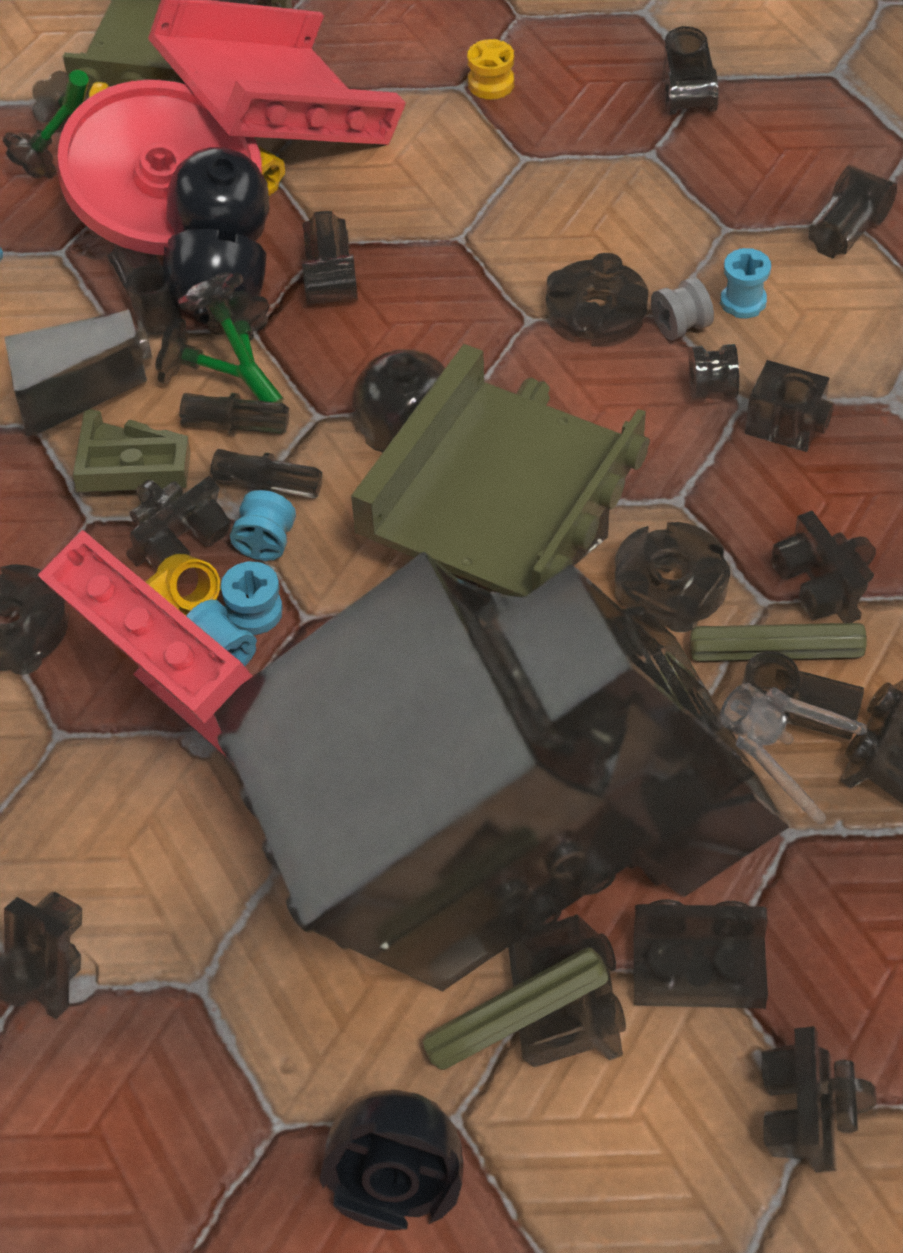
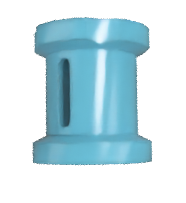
M742 248L734 250L726 257L724 261V274L728 282L727 287L721 292V306L725 312L737 318L748 319L758 316L766 308L767 294L763 287L764 282L771 273V261L763 252L752 248Z
M218 600L201 602L186 615V617L237 658L244 666L254 656L256 652V637L248 630H239L227 618V609Z

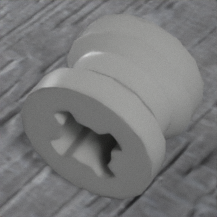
M695 277L681 281L678 288L674 290L662 288L654 291L651 296V307L655 322L661 333L670 341L683 337L689 328L693 327L699 330L711 326L713 323L714 311L710 295L702 282Z

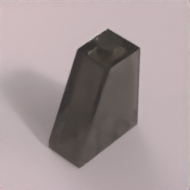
M130 310L4 337L14 392L27 437L38 435L146 382L147 378L143 360L152 359L146 328L135 329Z

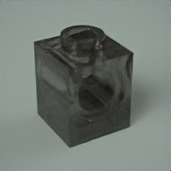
M767 360L749 397L745 434L808 452L815 433H826L833 414L834 402L826 400L830 377Z

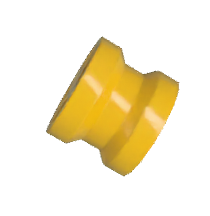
M485 39L473 44L467 52L468 66L471 69L468 74V88L471 93L483 99H499L511 93L514 88V73L511 70L514 65V50L506 42L497 39Z

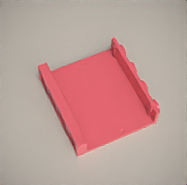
M213 0L160 1L148 40L229 136L389 145L406 105V102L396 92L348 89L312 50L324 17L321 12Z
M81 530L38 574L40 579L139 666L133 675L284 809L328 764L237 658L84 530Z

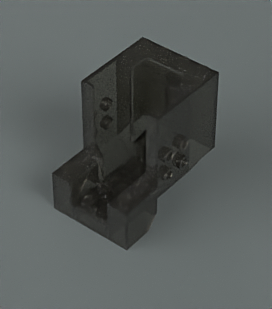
M423 551L243 683L214 713L222 732L217 737L219 746L239 772L244 784L239 789L240 796L247 809L260 822L266 840L262 842L263 851L270 864L284 879L290 894L286 898V906L297 925L308 933L313 931L334 941L342 949L347 950L350 948L440 991H444L528 933L543 930L554 924L560 918L562 910L584 895H592L606 889L613 883L616 874L627 866L630 869L639 866L654 885L659 886L664 883L685 897L789 828V825L676 637L643 606L621 609L572 563L526 597H514L489 592L457 578Z

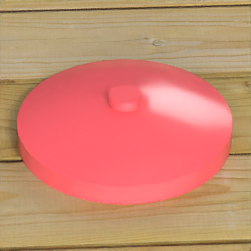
M138 80L117 84L94 94L71 114L60 136L57 170L60 187L67 203L88 228L104 239L121 247L147 254L164 255L165 247L168 248V239L175 234L167 220V189L176 167L195 151L208 147H227L241 152L256 163L261 173L262 162L255 138L229 136L186 84L164 80Z

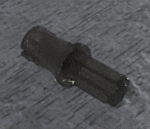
M184 393L180 403L179 416L182 418L180 421L182 427L227 430L228 435L235 436L238 430L283 434L288 429L290 413L289 407L284 403L242 400L239 393H231L229 397Z
M217 449L213 456L210 474L213 475L211 477L213 484L233 485L252 490L274 491L309 498L319 496L323 482V473L316 467L276 461L274 454L268 452L263 456Z

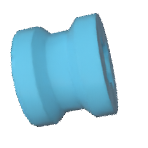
M265 490L251 491L242 500L239 508L241 518L236 520L230 533L231 543L239 552L250 558L262 561L275 560L281 557L287 544L285 533L290 531L294 524L296 510L290 501L277 493Z
M250 561L237 564L226 572L222 578L220 588L228 613L227 618L239 630H248L253 635L262 634L274 628L282 618L283 612L282 601L279 595V580L276 572L266 564Z

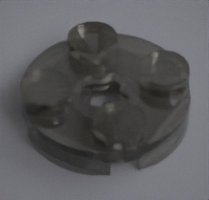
M600 253L593 259L567 265L561 270L550 273L547 278L546 319L550 327L560 337L574 343L575 336L583 339H592V347H608L623 343L640 331L643 326V318L647 314L649 291L643 278L630 267L622 265V259L613 253ZM600 299L606 301V305L599 306L596 302L587 301Z
M667 522V529L654 530L652 532H649V526L637 529L622 542L615 556V598L620 605L626 607L631 613L642 620L667 626L675 632L691 631L692 628L697 626L698 621L709 617L717 611L727 596L730 566L723 557L724 548L712 534L688 523ZM674 567L682 570L681 579L677 580L665 579L658 572L662 570L669 573Z
M17 564L1 566L0 616L8 617L15 610L19 611L20 618L9 624H0V671L11 670L19 675L30 674L41 666L43 658L52 653L63 640L69 623L66 602L40 579L38 574L42 570L32 566Z

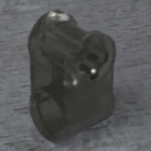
M681 26L672 29L665 36L662 80L668 115H676L678 109L706 108L708 112L717 111L719 99L717 72L713 68L708 39L700 29Z

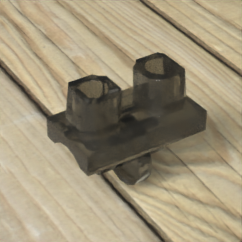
M210 476L184 494L180 485L175 481H172L163 489L152 480H146L136 488L141 504L129 512L132 520L139 526L130 532L129 537L133 547L127 550L126 556L136 567L147 561L149 565L157 570L158 566L166 558L174 554L190 556L191 552L178 539L179 536L189 529L206 548L217 543L227 535L231 524L227 515L217 503L220 487Z
M813 510L797 516L794 534L773 544L771 563L782 579L788 580L805 572L812 579L802 583L799 592L801 605L812 620L837 613L843 623H853L861 619L862 612L857 604L861 596L867 591L868 582L874 577V573L868 566L876 555V548L866 537L859 536L848 540L842 532L832 536Z
M50 892L36 906L16 897L4 908V953L0 955V1000L8 1002L12 1006H22L27 1001L37 999L44 1006L46 1013L55 1019L69 1008V981L81 970V953L74 944L70 943V936L82 926L83 909L77 903L57 892Z
M815 1026L794 1028L795 1045L761 1052L762 1077L764 1086L770 1096L797 1093V1109L765 1112L763 1116L764 1143L773 1157L807 1158L815 1173L836 1171L834 1114L837 1117L838 1131L843 1133L857 1131V1114L870 1111L877 1105L876 1086L867 1080L855 1078V1063L850 1060L836 1061L834 1063L835 1078H832L831 1055L827 1049L818 1046V1031Z

